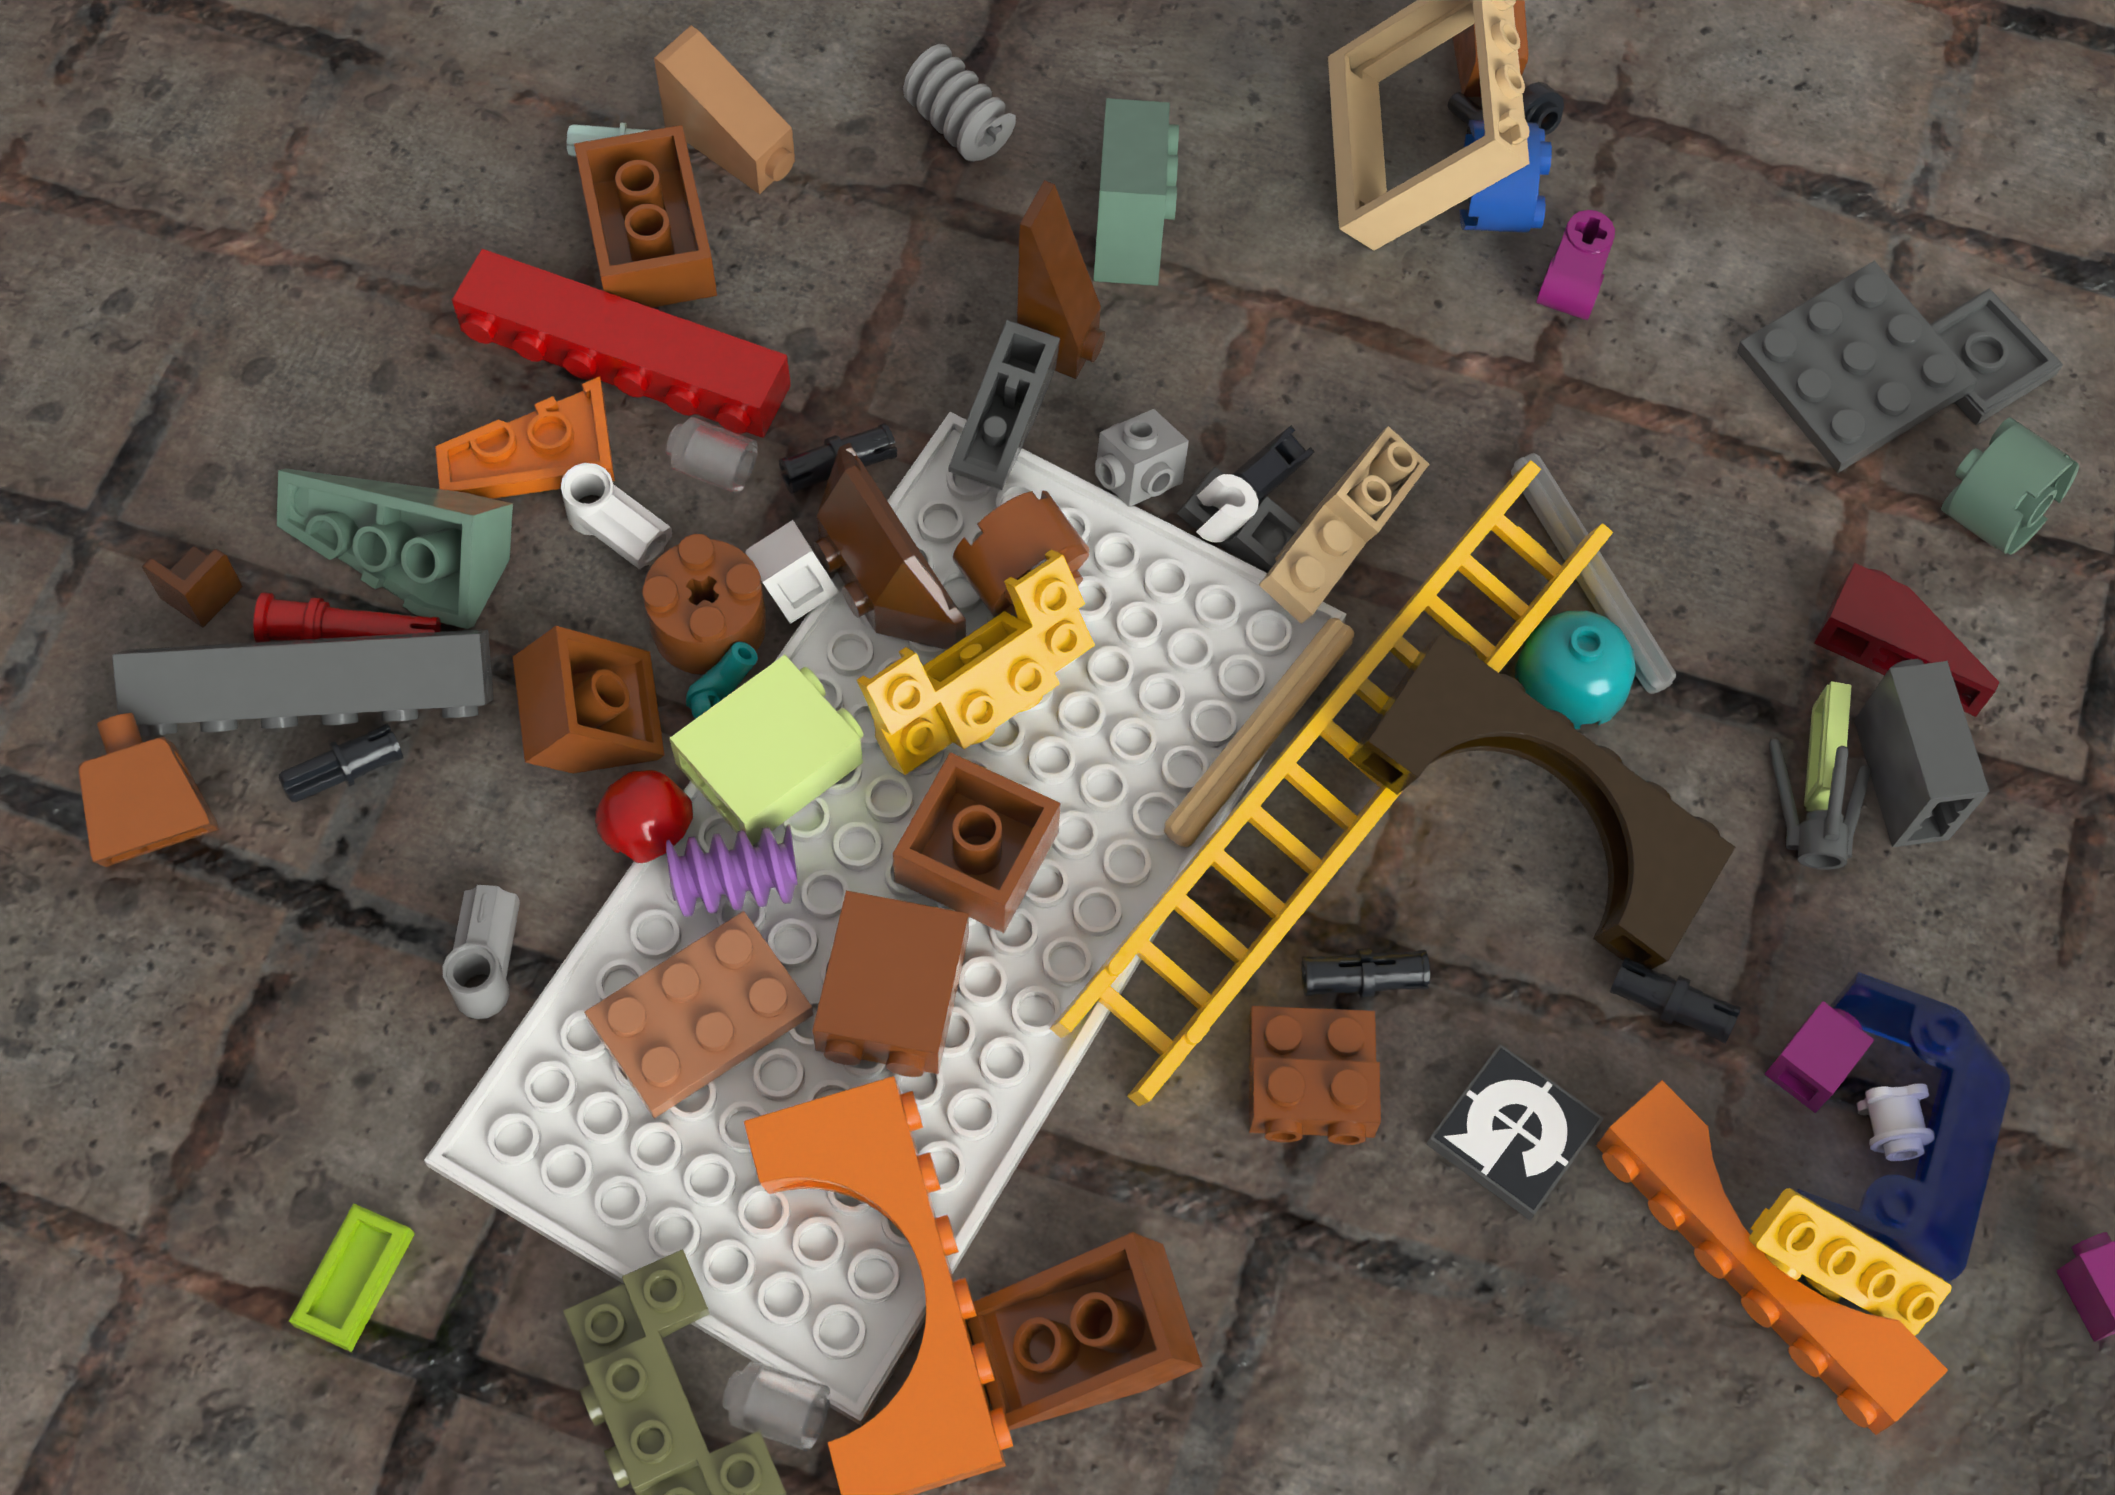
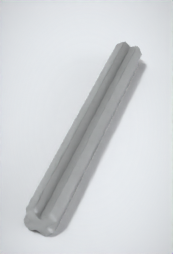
M1531 453L1521 457L1514 463L1511 475L1514 476L1530 460L1541 469L1525 488L1523 494L1566 561L1584 537L1588 535V532L1541 457ZM1598 551L1577 576L1576 580L1596 612L1607 617L1623 631L1634 651L1635 675L1645 691L1650 694L1660 692L1673 684L1676 672L1604 557Z

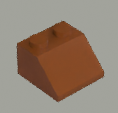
M555 626L513 656L525 763L574 774L657 761L665 756L650 651Z

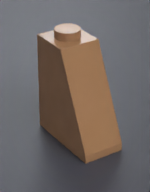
M691 25L654 57L666 128L682 125L688 144L758 194H761L772 182L780 181L789 173L795 162L792 127L699 30Z

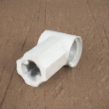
M582 463L569 469L562 478L561 492L569 524L576 531L585 535L596 536L638 569L646 565L651 566L664 552L667 542L672 537L671 527L613 484L611 475L605 468L593 463ZM588 495L601 497L596 502L589 504L578 502L581 498Z

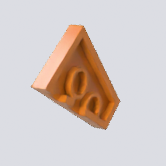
M600 376L583 383V391L565 399L556 401L554 396L534 404L536 411L508 423L498 419L435 446L439 489L465 492L491 499L561 489L562 478L566 472L575 465L582 463H593L605 468L611 475L612 481H615Z

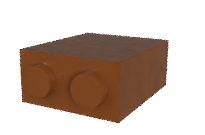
M846 890L812 1030L816 1051L824 1052L825 1058L843 1065H859L861 1060L886 1064V1068L892 1073L906 1077H921L924 1072L939 1074L969 938V913Z

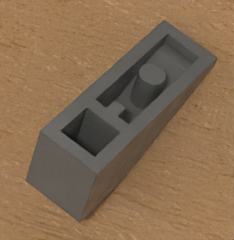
M1006 320L949 464V472L1003 490L1039 413L1056 369L1060 338Z

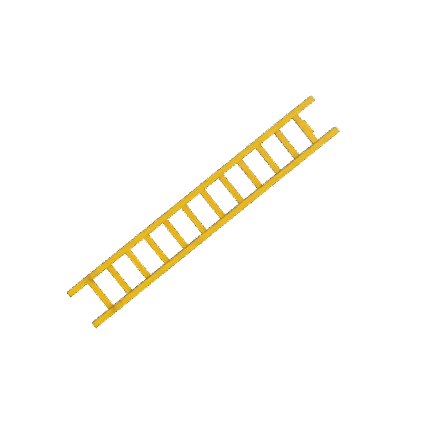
M1531 460L1514 474L1049 1028L1062 1039L1073 1031L1093 1005L1099 1001L1144 1040L1160 1057L1127 1096L1138 1107L1151 1101L1401 794V792L1398 795L1350 761L1380 787L1358 815H1355L1296 762L1319 735L1349 760V757L1359 743L1332 719L1354 693L1379 714L1390 697L1371 682L1368 676L1389 651L1410 668L1420 652L1402 636L1423 610L1452 636L1471 646L1480 660L1499 673L1612 535L1613 532L1606 525L1600 524L1584 537L1561 566L1546 553L1547 550L1521 527H1517L1504 516L1505 512L1541 470ZM1490 530L1549 580L1529 606L1470 555ZM1457 570L1516 621L1496 646L1491 644L1437 596ZM1283 778L1344 830L1322 859L1316 856L1261 807V804ZM1247 821L1309 874L1285 904L1224 851L1225 847ZM1210 865L1272 918L1249 948H1246L1186 895ZM1173 910L1236 963L1211 994L1149 941V938ZM1135 955L1198 1008L1173 1041L1110 986L1129 965Z

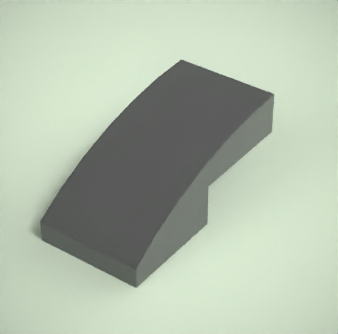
M1216 467L1206 474L1176 513L1197 530L1219 511L1215 506H1204L1197 497L1216 477L1224 474ZM1266 496L1258 503V510L1250 520L1229 539L1215 543L1243 561L1268 573L1276 563V556L1301 527V524Z

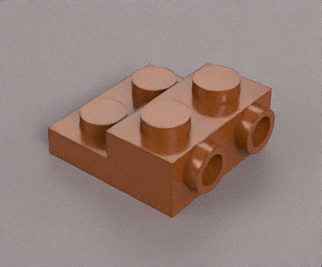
M1252 1006L1249 1014V1133H1265V1138L1274 1142H1295L1301 1140L1303 1135L1328 1136L1329 1142L1339 1145H1355L1365 1142L1366 1137L1374 1138L1381 1124L1380 1062H1376L1375 1011Z

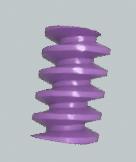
M790 824L786 827L783 843L779 844L769 827L762 828L759 844L756 847L752 846L744 830L737 832L732 850L727 849L719 833L713 834L709 853H703L695 837H688L684 856H678L671 841H666L672 895L685 917L693 915L696 901L699 897H701L710 914L717 913L722 894H726L735 911L742 910L747 891H751L759 907L767 906L771 888H776L784 904H790L798 881Z

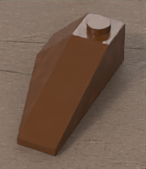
M1044 180L1020 222L1017 323L1060 338L1055 371L1077 379L1086 360L1094 362L1097 359L1105 339V331L1099 329L1101 305L1056 186Z

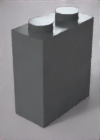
M1910 659L1899 662L1889 668L1854 722L1867 765L1871 769V779L1892 847L1950 840L1990 791L1948 661L1924 664L1920 659Z

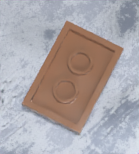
M743 911L592 1006L584 1013L600 1040L655 1119L813 1016V1008Z

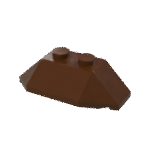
M850 442L839 447L817 513L819 540L813 544L822 566L828 573L837 571L845 584L842 586V592L849 608L857 618L865 615L876 633L941 649H949L966 637L965 617L933 572L857 456Z

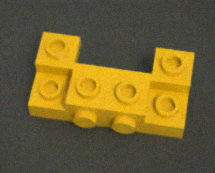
M1051 549L1045 553L1047 561L1018 580L1009 577L1004 581L1014 604L1017 617L1006 611L1002 612L923 666L917 653L905 647L899 651L901 656L899 660L870 679L863 675L856 680L866 699L874 721L875 738L889 765L903 775H906L952 743L966 749L970 745L985 741L992 736L996 727L1018 712L1027 711L1035 707L1042 700L1043 695L1060 684L1055 673L1095 646L1078 609L1085 602L1062 554Z

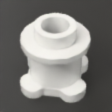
M1927 1085L1881 1086L1866 1091V1098L1856 1104L1860 1115H1870L1874 1137L1869 1141L1870 1149L1874 1152L1885 1153V1157L1889 1161L1910 1160L1925 1153L1923 1146L1934 1141L1933 1130L1925 1127L1920 1100L1929 1096Z

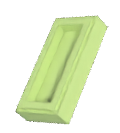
M1831 681L1829 685H1826L1812 707L1804 800L1806 811L1828 810L1836 750L1839 746L1847 747L1852 687L1850 684Z

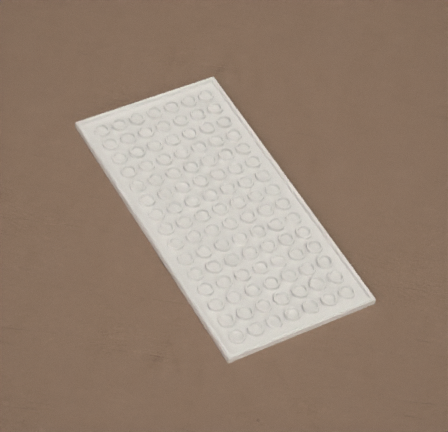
M949 412L887 501L953 602L965 617L966 636L995 617L953 562L955 548L964 537L972 545L983 534L977 523L997 507L1016 496L1033 491L1036 497L1041 499L1042 490L1050 494L1089 547V557L1078 570L1083 577L1078 589L1085 602L1078 609L1095 646L1055 673L1060 684L1043 695L1042 700L1035 707L1027 711L1018 712L996 727L995 732L988 739L981 743L970 745L966 749L952 743L908 774L903 775L889 765L875 738L874 721L866 699L856 680L863 675L870 679L901 658L899 651L905 647L917 653L922 666L946 651V649L876 633L865 615L857 618L853 614L842 592V586L845 584L839 574L836 573L832 581L839 593L807 614L776 660L785 654L799 670L803 667L810 669L824 687L826 692L824 698L836 711L844 708L855 718L863 732V737L861 738L863 763L771 831L779 844L783 843L787 825L790 824L798 881L791 903L784 904L776 888H771L767 906L759 907L751 891H747L742 910L735 911L726 894H722L717 913L710 914L701 897L697 898L693 915L685 917L677 902L673 899L667 853L647 863H636L634 861L424 1159L426 1165L432 1170L621 1283H624L622 1276L683 1249L710 1312V1315L692 1322L693 1326L861 1426L926 1319L925 1287L916 1255L905 1236L891 1221L869 1205L850 1196L819 1189H796L768 1194L758 1179L744 1121L894 1076L901 1094L913 1091L918 1105L923 1128L912 1131L918 1154L930 1152L935 1165L941 1190L931 1192L930 1197L936 1217L948 1214L959 1252L947 1256L953 1274L1110 1011L1097 1001L1073 1031L1062 1039L1049 1028L1230 814L1265 754L1191 846L1181 847L1164 833L1166 820L1324 624L1332 618H1338L1344 623L1347 615L1322 602L1315 613L1301 624L1259 586V583L1266 576V572L1134 505L1128 507L1119 497L1023 448L1018 455L1003 490L949 472V464L967 421L952 412ZM949 753H954L1060 802L1059 833L1005 933L969 917V938L939 1074L924 1072L921 1077H906L892 1073L886 1068V1064L861 1060L859 1065H843L825 1058L824 1052L816 1051L812 1030L846 890L953 910L896 883L893 865V852ZM690 781L684 792L692 801L693 820L684 837L674 846L678 856H684L688 837H695L703 853H709L713 834L718 833L722 837L727 849L732 850L737 833ZM759 841L755 843L753 847L758 846ZM744 911L811 1004L813 1016L654 1119L588 1022L584 1012ZM1164 922L1159 926V928H1158V929L1154 932V934L1149 938V941H1150L1151 943H1152L1153 940L1155 939L1156 935L1158 934V932H1159V930L1161 929V927H1162V925L1164 924ZM1137 955L1134 956L1129 965L1110 985L1120 995L1142 960Z

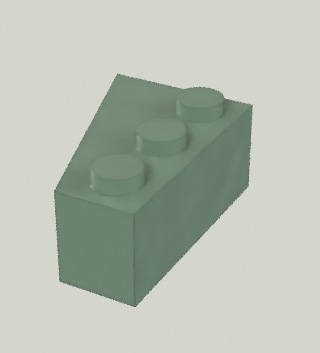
M1106 98L1093 281L1158 286L1164 219L1175 220L1177 199L1179 125L1169 124L1170 102Z

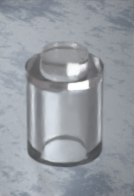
M690 417L683 425H675L666 445V454L671 456V467L673 470L738 494L746 485L753 471L758 451V445L755 440L695 417Z
M752 1361L743 1371L737 1370L730 1377L723 1396V1407L729 1410L728 1417L731 1426L751 1433L760 1430L762 1437L808 1451L816 1443L824 1427L830 1406V1388L827 1385Z

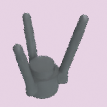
M1771 739L1769 748L1787 828L1786 849L1798 850V862L1810 868L1829 870L1844 867L1847 864V859L1852 857L1853 836L1867 791V784L1871 774L1870 767L1866 765L1860 767L1845 817H1843L1841 811L1849 752L1846 746H1839L1836 750L1828 810L1811 811L1807 813L1806 821L1800 824L1781 743L1778 739Z

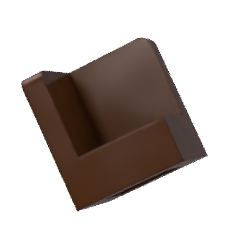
M193 546L171 570H168L152 558H149L142 565L159 598L202 628L243 587L227 555L218 549H214L209 555H206Z

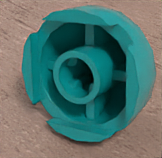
M1563 611L1545 618L1524 641L1515 666V678L1517 679L1518 677V681L1522 684L1526 693L1547 709L1555 710L1565 715L1573 723L1574 729H1580L1582 724H1593L1600 721L1598 725L1610 721L1624 706L1628 698L1636 671L1634 651L1623 631L1607 617L1590 611Z

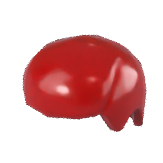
M656 770L632 771L607 788L596 809L595 825L598 835L614 852H622L636 863H647L667 853V840H670L674 847L684 837L693 820V809L689 796L669 776Z

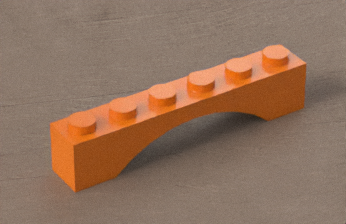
M1663 1080L1613 1123L1596 1145L1603 1153V1161L1611 1173L1625 1183L1631 1182L1649 1200L1648 1207L1653 1216L1666 1228L1673 1231L1677 1229L1695 1248L1694 1255L1700 1265L1712 1276L1718 1279L1724 1278L1741 1295V1304L1749 1316L1761 1326L1771 1327L1790 1346L1788 1351L1793 1361L1805 1373L1812 1377H1820L1838 1396L1837 1404L1842 1412L1856 1425L1863 1428L1868 1427L1877 1435L1896 1423L1948 1371L1900 1320L1866 1314L1827 1299L1785 1274L1765 1257L1766 1253L1756 1248L1749 1241L1750 1233L1742 1225L1723 1190L1712 1156L1708 1126Z

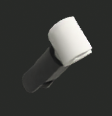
M1292 425L1276 436L1233 474H1222L1216 477L1197 495L1204 506H1215L1219 509L1196 531L1203 539L1210 542H1223L1229 539L1255 515L1258 510V503L1312 456L1315 451L1311 447L1305 450L1292 435L1295 431Z

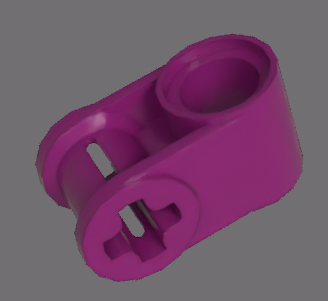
M1583 210L1570 218L1555 257H1552L1536 300L1537 304L1588 321L1605 275L1602 273L1615 238V228L1612 221L1606 215L1594 210Z

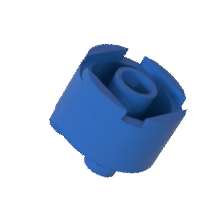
M1470 120L1468 125L1472 134L1465 135L1463 148L1485 136L1484 120ZM1527 122L1530 131L1527 139L1530 164L1471 196L1469 210L1460 209L1462 230L1528 233L1531 228L1542 229L1545 218V196L1539 195L1540 175H1548L1550 172L1552 145L1551 142H1545V130L1539 128L1537 123Z

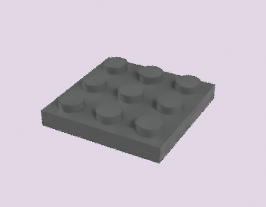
M1875 260L1741 340L1737 353L1837 474L1974 390L1978 381Z

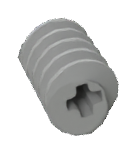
M937 44L923 52L912 64L903 86L904 97L913 107H917L919 113L926 120L931 121L932 126L939 133L944 134L945 139L953 147H957L958 152L965 160L973 162L984 160L995 154L1011 136L1016 124V115L1011 113L1004 114L1005 103L999 97H992V91L986 84H978L979 78L973 71L965 70L963 61L959 57H952V51L946 44Z

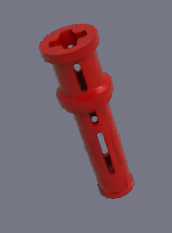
M262 592L255 606L253 631L255 642L441 632V619L434 616L422 617L332 608L329 602L324 601L323 598L312 597L309 602L275 599L273 593Z

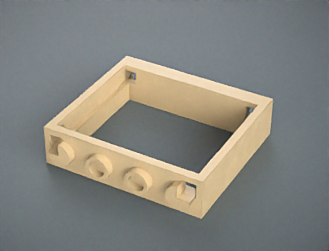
M1416 0L1328 56L1340 230L1375 251L1530 164L1527 143L1530 131L1525 119L1523 104L1525 84L1520 74L1518 56L1520 38L1515 27L1513 7L1516 0ZM1475 24L1485 136L1387 192L1379 82Z

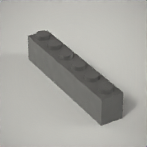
M488 629L129 649L112 654L118 715L133 713L137 726L139 725L141 736L177 733V723L200 722L201 732L230 731L238 729L237 720L261 718V728H286L298 726V716L321 715L322 725H341L359 722L358 713L381 711L382 721H406L418 719V709L442 708L443 718H461L479 715L478 706L486 705L494 699Z

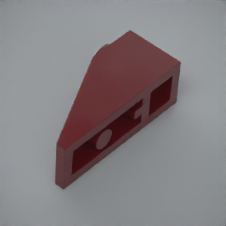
M1856 563L1853 564L1839 587L1814 641V644L1884 676L1889 668L1905 660L1920 659L1924 664L1948 661L1963 710L1974 717L1979 714L1996 692L1999 681L1908 586L1892 580L1889 575L1880 570L1868 569Z

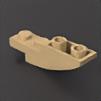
M1389 426L1385 428L1276 556V563L1259 583V586L1302 624L1315 613L1364 545L1379 533L1429 466V463Z

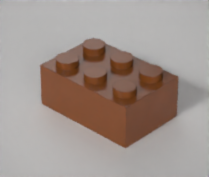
M678 125L574 143L603 290L651 308L717 296L712 256L683 126Z

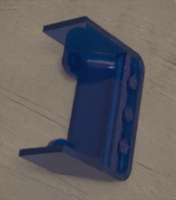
M1858 972L1830 1004V1007L1841 1009L1851 1014L1858 1020L1864 1031L1911 1047L1921 1060L1943 1069L1928 1128L1934 1132V1141L1923 1146L1925 1153L1920 1156L1914 1180L1901 1175H1886L1878 1178L1864 1192L1859 1211L1797 1189L1796 1192L1950 1283L1964 1271L1968 1262L2010 1092V1077L2005 1066L1967 1016L1959 1009Z

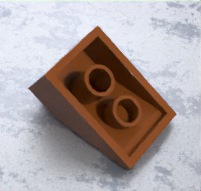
M1134 1232L974 1301L977 1316L967 1319L973 1343H985L995 1381L985 1384L992 1410L1003 1407L1009 1430L1144 1392L1203 1367L1164 1245Z

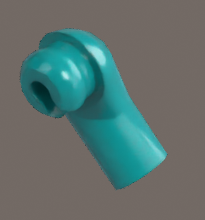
M735 642L716 665L690 685L686 694V706L691 709L695 719L731 694L757 663L758 655L752 646L745 642Z

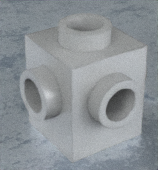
M1155 409L1149 410L1122 423L1114 424L1100 432L1097 460L1095 462V475L1106 489L1111 490L1128 507H1131L1151 497L1159 496L1165 491L1183 483L1189 440Z

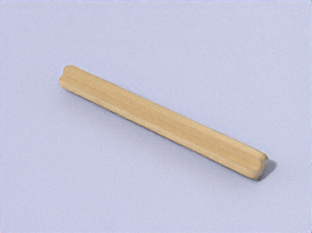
M1338 618L1329 619L1166 820L1164 833L1169 839L1184 848L1193 844L1352 645L1355 633L1350 626L1344 624Z

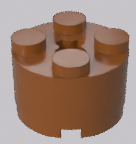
M1042 490L1041 499H1038L1033 491L1016 496L997 507L977 523L983 534L972 545L964 537L953 553V562L991 614L996 617L1006 611L1017 617L1014 604L1004 583L1009 577L1017 580L1047 561L1045 553L1052 549L1064 556L1078 587L1083 580L1078 570L1089 557V547L1050 494Z
M692 534L682 539L680 544L663 553L651 566L644 582L642 595L651 634L659 653L667 662L691 674H705L706 670H710L720 661L735 642H745L757 652L765 636L766 609L760 573L753 561L743 551L729 543L710 539L703 534Z

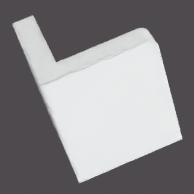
M794 520L749 547L745 552L755 564L760 573L762 583L790 624L839 593Z

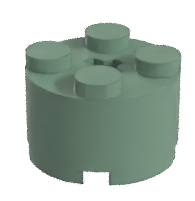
M2009 417L1997 428L1989 442L1990 446L1984 452L1975 448L1961 462L1955 476L1962 483L1949 494L1941 507V511L1994 548L2011 555L2022 548L2048 520L2043 514L2047 511L2053 500L2058 503L2062 501L2076 478L2079 464L2071 459L2069 455Z

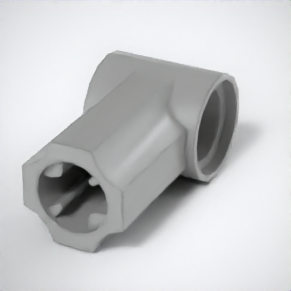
M477 885L474 889L464 891L454 947L442 966L443 978L459 1011L467 1017L474 1019L489 1018L499 1013L506 1005L510 996L506 976L520 900L517 894L507 892L499 886ZM476 975H489L488 979L477 987H464L465 983Z

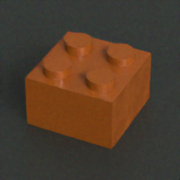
M950 752L893 852L894 880L896 883L955 911L969 913L970 918L1005 933L1059 833L1061 803Z

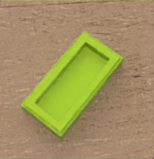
M353 1203L289 1322L298 1329L352 1352L415 1233L405 1225Z

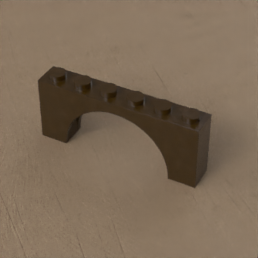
M1441 632L1420 651L1349 757V760L1397 795L1419 778L1429 764L1441 758L1467 751H1495L1511 754L1542 767L1565 784L1579 799L1593 820L1605 851L1608 867V895L1600 926L1593 939L1621 960H1624L1626 956L1651 970L1669 961L1736 847L1721 837L1718 829L1712 823L1691 815L1672 801L1670 794L1663 787L1654 782L1645 781L1623 765L1621 758L1614 751L1607 747L1596 745L1574 729L1573 723L1565 715L1555 710L1547 709L1529 696L1522 684L1516 679L1505 674H1499L1480 660L1474 649L1467 643L1459 639L1450 638Z

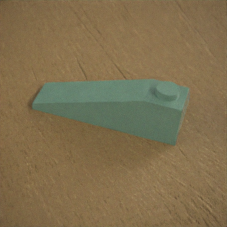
M286 468L278 470L277 527L327 559L338 558L362 574L360 580L374 589L385 588L404 601L402 607L416 616L440 617L441 623L465 629L474 627L510 560L513 503L451 490Z

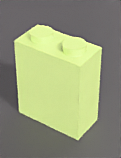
M785 654L670 737L675 764L736 833L742 830L745 831L752 846L760 840L762 828L769 827L773 831L863 763L861 749L863 732L855 718L844 708L836 711L824 698L826 696L825 689L816 675L807 667L799 670Z

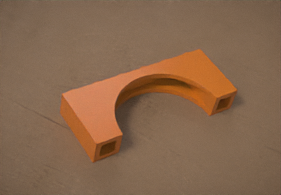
M892 1076L745 1120L744 1125L758 1179L768 1194L796 1189H819L857 1199L880 1212L897 1227L911 1245L921 1269L926 1297V1320L921 1347L908 1378L889 1404L874 1418L851 1433L827 1442L841 1495H915L1005 1467L1006 1463L1002 1450L1014 1445L1003 1407L990 1410L983 1384L995 1381L985 1343L980 1342L972 1345L965 1319L975 1317L977 1314L966 1277L955 1281L953 1279L947 1256L959 1251L948 1214L940 1217L935 1215L930 1193L941 1190L931 1153L919 1155L912 1131L922 1129L923 1123L913 1091L901 1094L897 1081Z

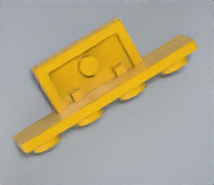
M1791 1188L1785 1189L1770 1209L1765 1208L1750 1228L1753 1232L1749 1236V1241L1756 1248L1766 1253L1765 1257L1788 1276L1798 1280L1802 1274L1805 1275V1279L1809 1284L1836 1303L1843 1297L1875 1316L1900 1320L1914 1336L1934 1317L1940 1304L1952 1288L1942 1277Z

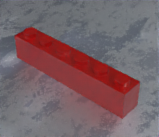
M481 249L452 298L461 331L479 343H496L515 350L527 360L534 362L544 360L561 366L572 375L581 379L589 380L600 376L601 381L616 386L620 391L636 398L645 396L667 404L671 409L687 416L696 414L718 422L722 427L733 433L743 434L747 432L764 438L791 386L788 357L786 354L485 249Z

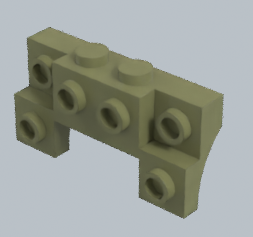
M683 1249L622 1276L623 1284L563 1310L591 1383L580 1389L581 1396L594 1426L606 1422L615 1446L604 1450V1453L619 1489L631 1483L636 1495H787L760 1430L711 1453L705 1443L663 1342L664 1337L710 1315Z

